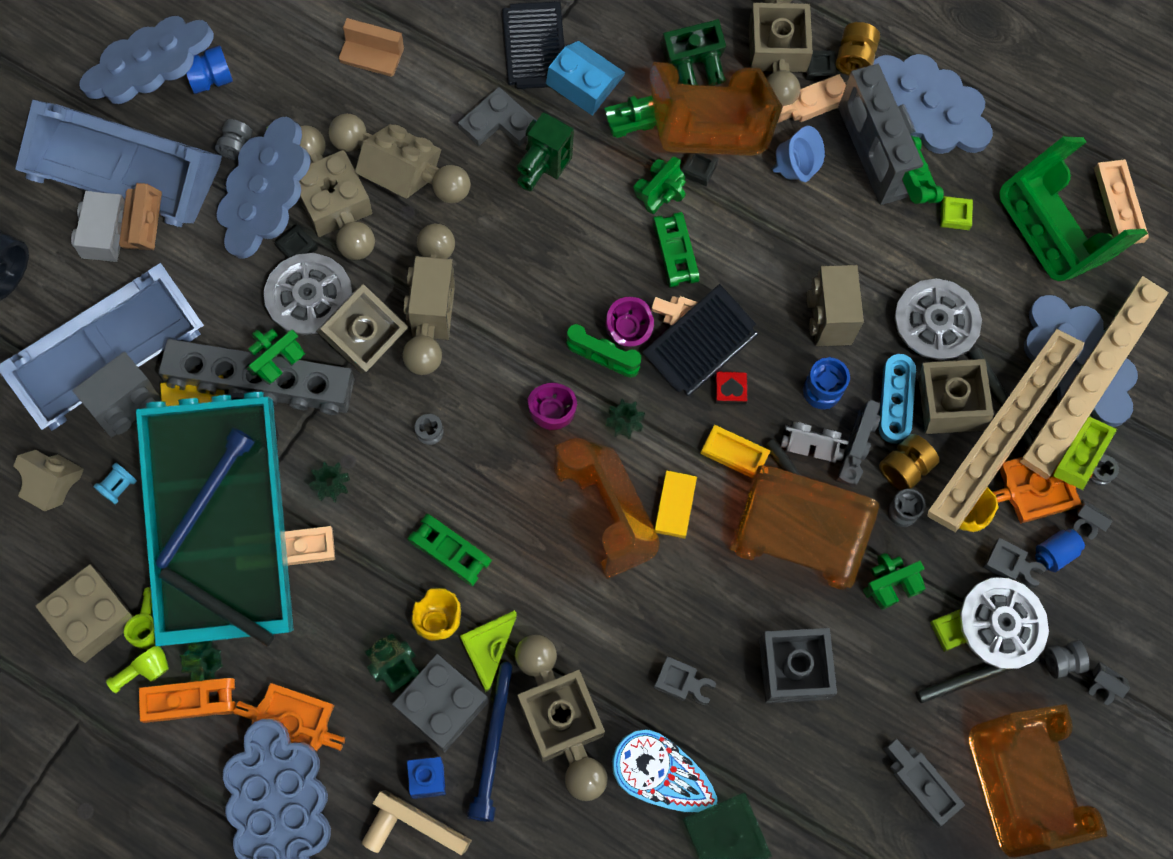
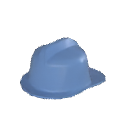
M804 126L789 140L781 143L776 150L777 163L772 168L773 172H781L784 178L789 180L809 181L824 162L825 150L819 132L812 126Z

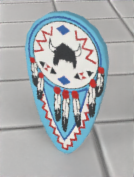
M651 730L633 731L623 737L616 746L612 759L613 775L618 785L629 795L647 803L682 812H703L712 810L717 805L716 793L705 773L677 745L660 733Z

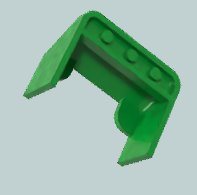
M1063 136L1006 181L1000 190V200L1048 275L1056 281L1073 279L1112 260L1148 234L1145 229H1128L1116 237L1109 233H1098L1087 239L1058 193L1068 185L1071 177L1070 170L1064 160L1086 143L1084 137Z

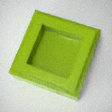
M944 196L941 201L940 227L970 230L972 227L973 199Z
M961 609L930 622L944 652L967 643L961 631Z

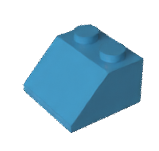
M580 41L565 46L548 67L546 84L593 116L624 77L625 72Z

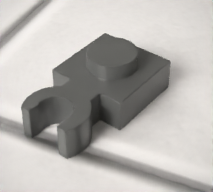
M1001 538L996 540L984 565L985 569L1002 578H1010L1015 581L1017 576L1021 577L1023 584L1029 588H1035L1040 583L1031 577L1030 571L1042 574L1046 570V567L1039 562L1028 563L1025 561L1028 552Z
M667 656L654 688L682 701L690 693L697 703L708 705L710 699L701 695L700 688L706 686L714 689L716 683L709 678L695 679L696 668Z

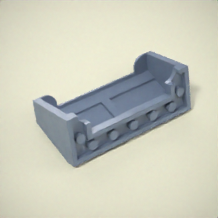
M32 99L15 170L26 173L25 178L31 181L44 183L45 178L52 179L87 191L120 194L124 200L127 189H135L136 183L149 184L162 191L159 215L165 217L164 222L182 227L183 223L195 222L220 167L222 156L65 106Z
M159 263L18 354L0 363V373L41 430L48 426L52 431L68 421L64 415L82 404L72 390L125 351L139 367L164 351L167 339L190 342L201 335L198 329L204 325L163 265Z

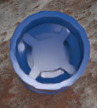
M220 45L204 50L203 56L195 55L193 65L186 73L194 94L210 90V86L213 83L219 87L233 82Z
M831 357L816 361L804 382L803 394L806 401L818 409L834 407L840 401L849 385L850 374L846 365L840 360Z

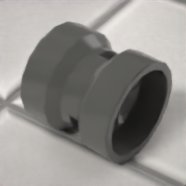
M228 119L224 122L222 127L223 136L218 138L215 150L223 157L238 160L242 146L251 138L253 131L243 122Z
M914 489L900 491L889 504L888 516L890 520L900 527L913 525L925 511L926 503L923 495Z
M1079 640L1067 643L1066 647L1055 645L1045 649L1047 669L1054 679L1066 677L1070 672L1080 674L1089 670V656L1085 646Z

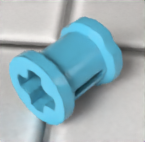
M114 463L112 465L113 470L100 484L96 483L93 487L111 503L116 505L120 494L130 484L134 485L137 480L119 464Z

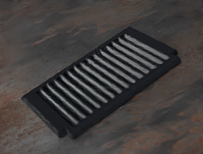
M561 2L510 4V8L502 9L508 85H517V89L549 87L546 84L548 67L565 47Z
M719 284L642 353L678 393L684 389L686 395L690 396L758 336L757 331L752 329L756 323Z

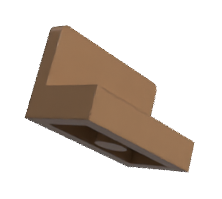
M347 18L343 26L346 41L339 56L340 63L390 77L394 76L404 50L402 33Z
M136 183L135 189H127L119 241L120 247L124 249L154 250L162 191L145 183Z

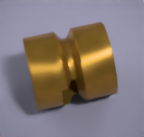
M864 22L850 23L845 27L835 63L840 72L850 76L851 71L874 64L875 53L880 40V32L876 27Z
M910 434L897 447L898 451H892L880 462L879 467L887 481L902 491L904 489H912L921 480V475H927L939 463V456L924 438L916 434Z

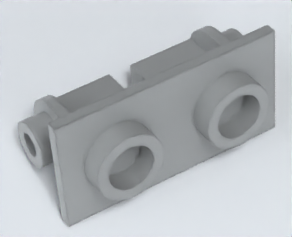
M793 421L792 426L785 425L784 428L790 431L789 436L783 435L781 447L786 448L787 452L808 456L810 445H814L816 448L813 457L833 463L836 460L842 461L844 449L839 448L840 443L848 444V441L841 438V432L824 428L823 433L811 431V425Z

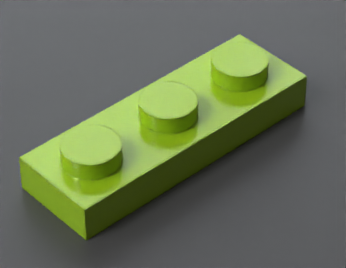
M1089 416L1058 465L1054 477L1083 490L1117 429Z

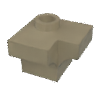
M37 450L17 455L13 467L19 471L22 477V487L18 497L43 511L63 505L69 489L75 482L80 480L84 469L58 454L48 457Z

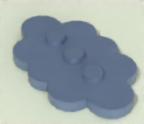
M179 16L165 18L155 27L140 28L128 40L115 41L103 51L100 57V64L93 66L83 74L79 84L80 89L90 99H99L106 96L113 104L128 102L138 92H153L165 80H175L184 76L192 67L194 56L210 46L214 33L208 23L203 20H195L186 24L183 18Z
M921 54L912 55L904 62L891 55H883L874 60L873 65L879 63L897 106L904 104L916 129V132L910 135L921 138L923 145L929 151L944 154L957 146L966 152L977 153L983 151L988 146L993 136V130L991 125L981 117L985 109L984 97L978 90L963 86L960 77L955 72L945 69L939 70L937 63L932 58Z
M280 117L269 125L264 137L249 139L239 152V166L227 178L226 189L228 194L218 205L217 220L222 226L227 228L224 238L226 250L238 258L252 256L258 250L263 238L273 239L279 236L288 224V209L295 205L300 198L301 185L299 181L306 175L311 161L307 150L300 146L302 138L301 127L291 118Z
M1045 295L1038 298L1029 311V319L1034 329L1027 335L1024 341V351L1027 357L1034 362L1056 329L1084 342L1082 351L1055 388L1059 402L1105 330H1103L1101 315L1096 310L1088 306H1078L1070 309L1061 298ZM1125 359L1091 412L1096 420L1111 427L1122 425L1131 417L1133 412V402L1127 392L1136 384L1138 373L1135 365L1129 359Z
M261 719L254 722L247 729L244 736L245 752L232 756L226 762L223 769V782L232 794L226 804L225 814L229 823L238 829L233 838L235 855L238 859H309V856L323 850L331 837L329 822L321 813L328 801V793L326 787L316 779L320 769L318 754L312 746L304 742L291 743L288 730L280 721Z

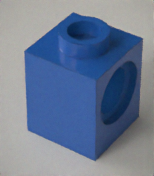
M441 757L407 761L409 791L412 799L446 795L444 765Z

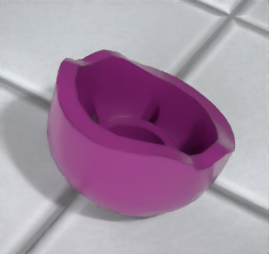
M623 297L616 300L610 306L605 324L610 338L615 343L623 347H635L647 341L651 336L654 319L645 301L636 297Z
M559 383L540 385L528 397L529 413L533 421L546 430H558L566 427L572 422L576 413L577 400L575 394L569 387Z

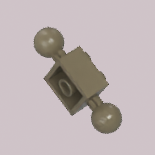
M762 0L763 3H753L749 18L750 71L773 72L764 83V96L772 106H787L793 104L800 94L799 80L791 72H807L813 54L810 4L791 3L792 0Z
M349 113L338 115L330 123L328 135L334 147L341 151L345 150V152L361 149L355 169L356 174L406 199L427 183L432 184L435 195L445 203H458L468 195L471 183L467 172L456 165L436 167L442 149L434 146L430 140L418 138L408 133L405 128L391 124L371 135L367 133L364 122L356 115Z
M300 126L302 130L300 146L307 150L311 162L306 175L299 181L301 185L299 200L318 237L340 229L336 237V244L340 253L351 260L364 259L374 249L375 236L366 224L357 222V220L372 214L369 196L358 175L355 173V169L345 150L323 158L322 155L325 152L326 143L322 133L312 126Z
M438 223L429 224L419 232L417 248L422 257L415 256L414 267H409L407 276L410 296L405 295L404 314H406V325L411 326L413 338L404 346L402 357L408 370L417 375L430 374L439 367L442 361V350L434 339L449 340L455 277L453 259L448 258L454 252L455 237L448 227Z
M529 635L523 638L517 645L515 661L523 673L535 678L538 687L518 694L519 706L541 761L545 762L565 753L569 762V767L565 773V785L568 792L574 798L581 801L595 800L606 789L608 782L607 772L599 761L587 756L583 745L604 737L605 730L580 670L556 679L552 670L557 659L554 644L543 635ZM560 709L563 714L568 712L569 716L566 717L565 723L553 720L556 710Z

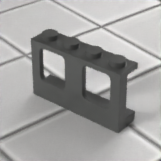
M879 63L853 70L850 73L838 106L840 114L879 204L884 205L907 198L909 194L902 178L905 172L921 168L924 164Z

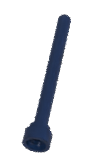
M233 427L226 437L228 442L225 445L227 448L157 557L156 566L158 568L164 569L170 564L237 457L243 456L244 452L248 453L254 445L255 440L237 428Z
M507 661L502 662L499 667L478 795L474 797L473 803H469L467 818L477 821L494 822L496 808L493 807L494 800L491 799L512 674V664Z

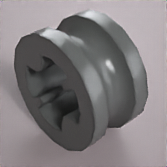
M424 414L415 423L416 436L423 444L433 445L442 439L444 433L440 418L436 415ZM430 423L432 427L437 426L438 428H434V433L428 435L426 431L421 432V429L425 430V424Z
M1103 455L1089 480L1096 485L1103 486L1109 484L1119 473V466L1115 459L1108 455ZM1102 465L1108 469L1103 476L1097 472L1100 469L1098 467Z

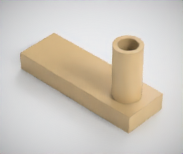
M384 790L379 792L373 803L380 810L361 844L369 850L379 853L397 819L460 855L467 851L472 840Z

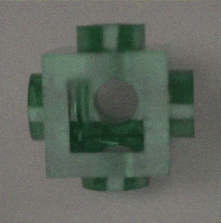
M392 633L385 638L379 639L371 648L365 651V654L371 661L366 666L377 683L383 679L392 693L420 674L411 660L416 655L405 640L399 643Z

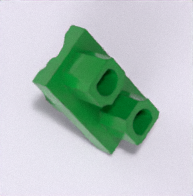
M654 95L640 99L631 96L628 97V102L604 108V114L612 136L616 138L626 136L627 133L641 129L643 131L650 130L656 125L663 124V117L659 112Z
M673 156L668 162L657 159L650 169L653 177L652 181L639 179L634 185L635 195L644 202L647 212L654 215L663 203L668 204L671 199L681 202L686 196L682 188L686 183L684 180L685 175L680 169L679 164L681 161L679 158Z
M273 329L269 330L265 335L255 330L251 335L256 342L248 350L253 356L262 349L265 352L253 361L246 370L252 376L257 374L268 385L273 383L283 374L272 361L274 358L281 354L293 366L305 355L300 344L296 341L298 335L292 329L272 346L270 342L278 336Z
M882 553L877 556L878 565L871 568V573L874 577L881 574L884 576L868 583V587L864 588L863 592L866 598L873 596L880 609L884 610L899 602L893 589L894 586L901 584L908 598L916 596L926 589L920 575L925 568L921 561H918L896 571L895 568L903 565L901 557L898 556L891 559L888 554Z

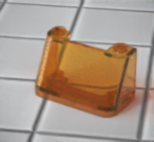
M653 62L650 72L651 93L658 138L666 151L753 156L759 155L768 149L783 106L760 68H742L732 75L728 87L677 84L679 74L675 66L669 63Z
M581 438L569 439L556 445L554 469L560 482L566 479L574 480L579 484L581 490L596 483L615 523L605 530L602 538L607 558L600 565L606 578L609 579L655 557L660 544L658 535L617 452L607 445Z
M761 465L756 468L750 480L730 550L736 551L738 557L747 560H754L755 557H760L765 553L824 572L823 577L828 580L827 584L831 587L843 590L846 587L851 588L855 583L880 504L876 500L775 467Z
M1067 704L1010 713L977 724L970 730V747L998 842L1002 851L1009 857L1017 858L1108 836L1102 816L1096 808L1089 805L1078 807L1058 742L1067 739L1072 733L1073 727Z

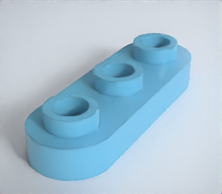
M904 354L891 356L883 368L879 433L885 441L892 444L903 442L912 430L916 365L909 356ZM894 369L901 370L903 375H896ZM897 397L901 404L893 403L891 398ZM889 426H896L899 432L893 433Z

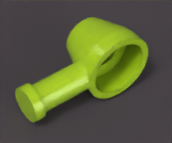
M151 587L144 589V599L140 614L133 616L124 627L126 640L133 646L146 650L155 646Z
M155 645L141 654L124 670L113 678H108L106 680L108 687L114 693H117L121 690V687L139 674L151 682L169 670L161 646Z

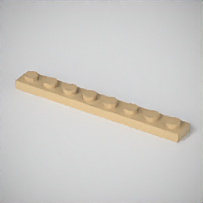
M1144 276L1139 279L1020 460V463L1044 479H1048L1169 292Z
M1058 329L1055 330L929 509V518L956 533L1082 351L1084 342Z

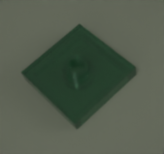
M745 792L683 818L699 859H767L772 857Z

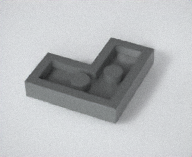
M498 87L458 122V129L478 147L498 129L520 147L527 141L526 130L532 120L536 119Z

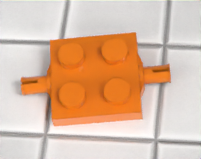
M1022 457L1004 462L999 469L1004 481V489L993 491V493L996 495L998 503L1010 501L1020 524L1072 510L1082 505L1076 487L1054 477L1058 465L1048 479H1044L1020 463Z
M270 683L265 698L258 707L238 701L236 706L248 710V712L238 708L234 710L235 715L251 719L252 724L261 719L280 721L287 728L291 743L304 742L312 746L316 752L321 748L322 744L341 751L343 745L331 740L345 743V737L327 732L328 721L334 708L333 704Z

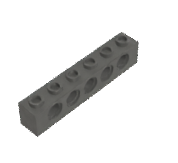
M167 339L158 373L164 383L167 382L166 385L169 388L175 389V385L180 386V390H185L186 385L198 386V392L206 394V390H208L211 395H216L217 390H223L225 394L263 392L264 397L273 399V405H277V402L289 404L290 407L297 410H307L308 407L316 408L328 415L348 412L355 381L351 368L301 360L291 366L285 358L276 357L272 361L283 374L270 385L263 380L260 383L252 384L250 381L254 376L246 369L262 354L257 353L253 356L250 352L172 339ZM194 366H203L200 372L196 374L189 373ZM226 370L234 371L229 378L221 379L218 377ZM286 380L295 381L294 385L288 389L280 388L281 384ZM316 385L326 386L324 391L319 394L311 393L312 388Z

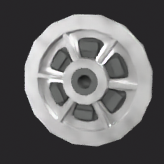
M316 253L296 254L280 262L269 274L264 287L265 307L272 320L286 331L293 329L295 333L301 335L318 334L316 330L352 294L351 281L344 268L332 258Z
M937 278L919 281L906 289L897 302L895 312L898 334L910 349L922 357L935 360L957 358L969 351L980 336L982 318L978 304L967 290L951 281Z
M990 578L976 584L964 597L960 611L961 631L969 648L983 662L999 669H1019L1034 662L1045 649L1049 634L1047 614L1039 598L1024 584L1010 578Z

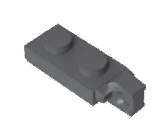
M870 400L859 409L841 461L842 465L836 481L854 487L863 474L860 466L861 459L864 460L867 457L871 447V443L867 442L871 432H875L881 416L877 414L880 403Z
M898 739L892 740L883 748L894 762L890 768L894 772L895 777L937 827L944 825L965 806L964 802L921 752L918 753L913 747L907 751Z

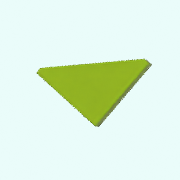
M515 610L460 636L485 692L491 688L517 617Z

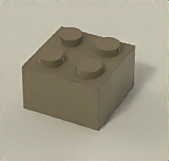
M858 265L821 266L817 277L812 279V288L807 291V306L812 308L813 318H810L809 329L810 335L815 336L816 346L852 345L862 327L864 319Z
M362 284L316 332L360 373H365L405 332L408 326Z
M985 359L925 362L922 364L918 381L925 434L985 431L994 416Z
M91 564L35 606L71 653L84 663L123 634L126 623L134 616L102 574Z

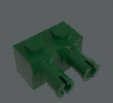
M719 19L663 33L660 44L667 70H676L681 93H688L689 89L692 92L699 88L692 64L697 62L704 64L709 86H715V83L719 85L726 82L720 62V57L726 49V43Z
M545 112L541 114L537 121L532 120L526 130L527 153L517 165V170L521 173L517 183L521 188L529 192L533 190L543 173L558 179L573 155L574 128Z

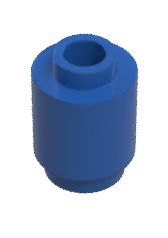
M1070 528L1066 531L1060 530L1036 546L1035 558L1037 562L1046 567V570L1057 572L1081 555V551L1084 550L1085 544L1075 530Z

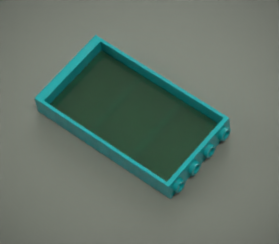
M263 392L244 393V399L231 400V395L212 396L211 402L199 403L198 398L178 400L179 405L166 406V402L160 401L146 403L145 409H136L155 645L165 646L250 637V635L160 579L159 575L163 569L156 566L157 557L227 449L225 445L228 442L226 437L233 427L252 437L255 443L248 453L244 452L243 456L237 457L167 567L270 633L279 634L294 631L273 399L264 397Z

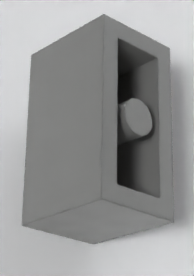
M85 191L83 202L79 203L77 209L78 226L77 229H73L71 235L72 246L81 258L111 262L118 261L125 205L122 195Z

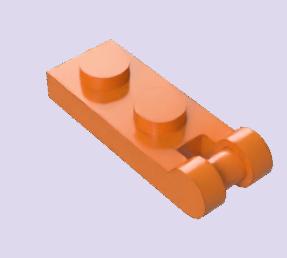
M223 678L139 688L140 722L149 723L209 715L233 714L236 708V702L232 701L235 679ZM209 692H218L219 702L210 703Z

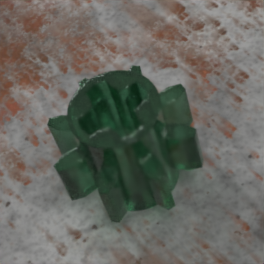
M621 399L620 405L617 408L614 406L609 407L608 413L613 417L607 419L606 426L614 427L615 437L621 434L626 435L627 439H630L631 433L634 430L637 432L642 431L643 425L638 421L644 419L645 412L637 411L636 401L630 404L625 403ZM621 416H626L627 420H630V422L625 423L624 418H621Z
M324 461L323 467L318 471L312 469L311 472L316 481L311 482L309 485L311 490L320 489L318 492L319 500L322 501L326 496L331 497L336 502V496L341 492L344 494L348 493L343 483L349 481L350 478L348 473L340 474L342 469L340 463L333 467L328 466ZM332 477L333 485L327 486V478Z
M212 641L188 643L189 650L180 655L183 668L181 672L192 674V682L203 681V679H215L214 672L223 667L220 655L222 651L221 649L211 648Z

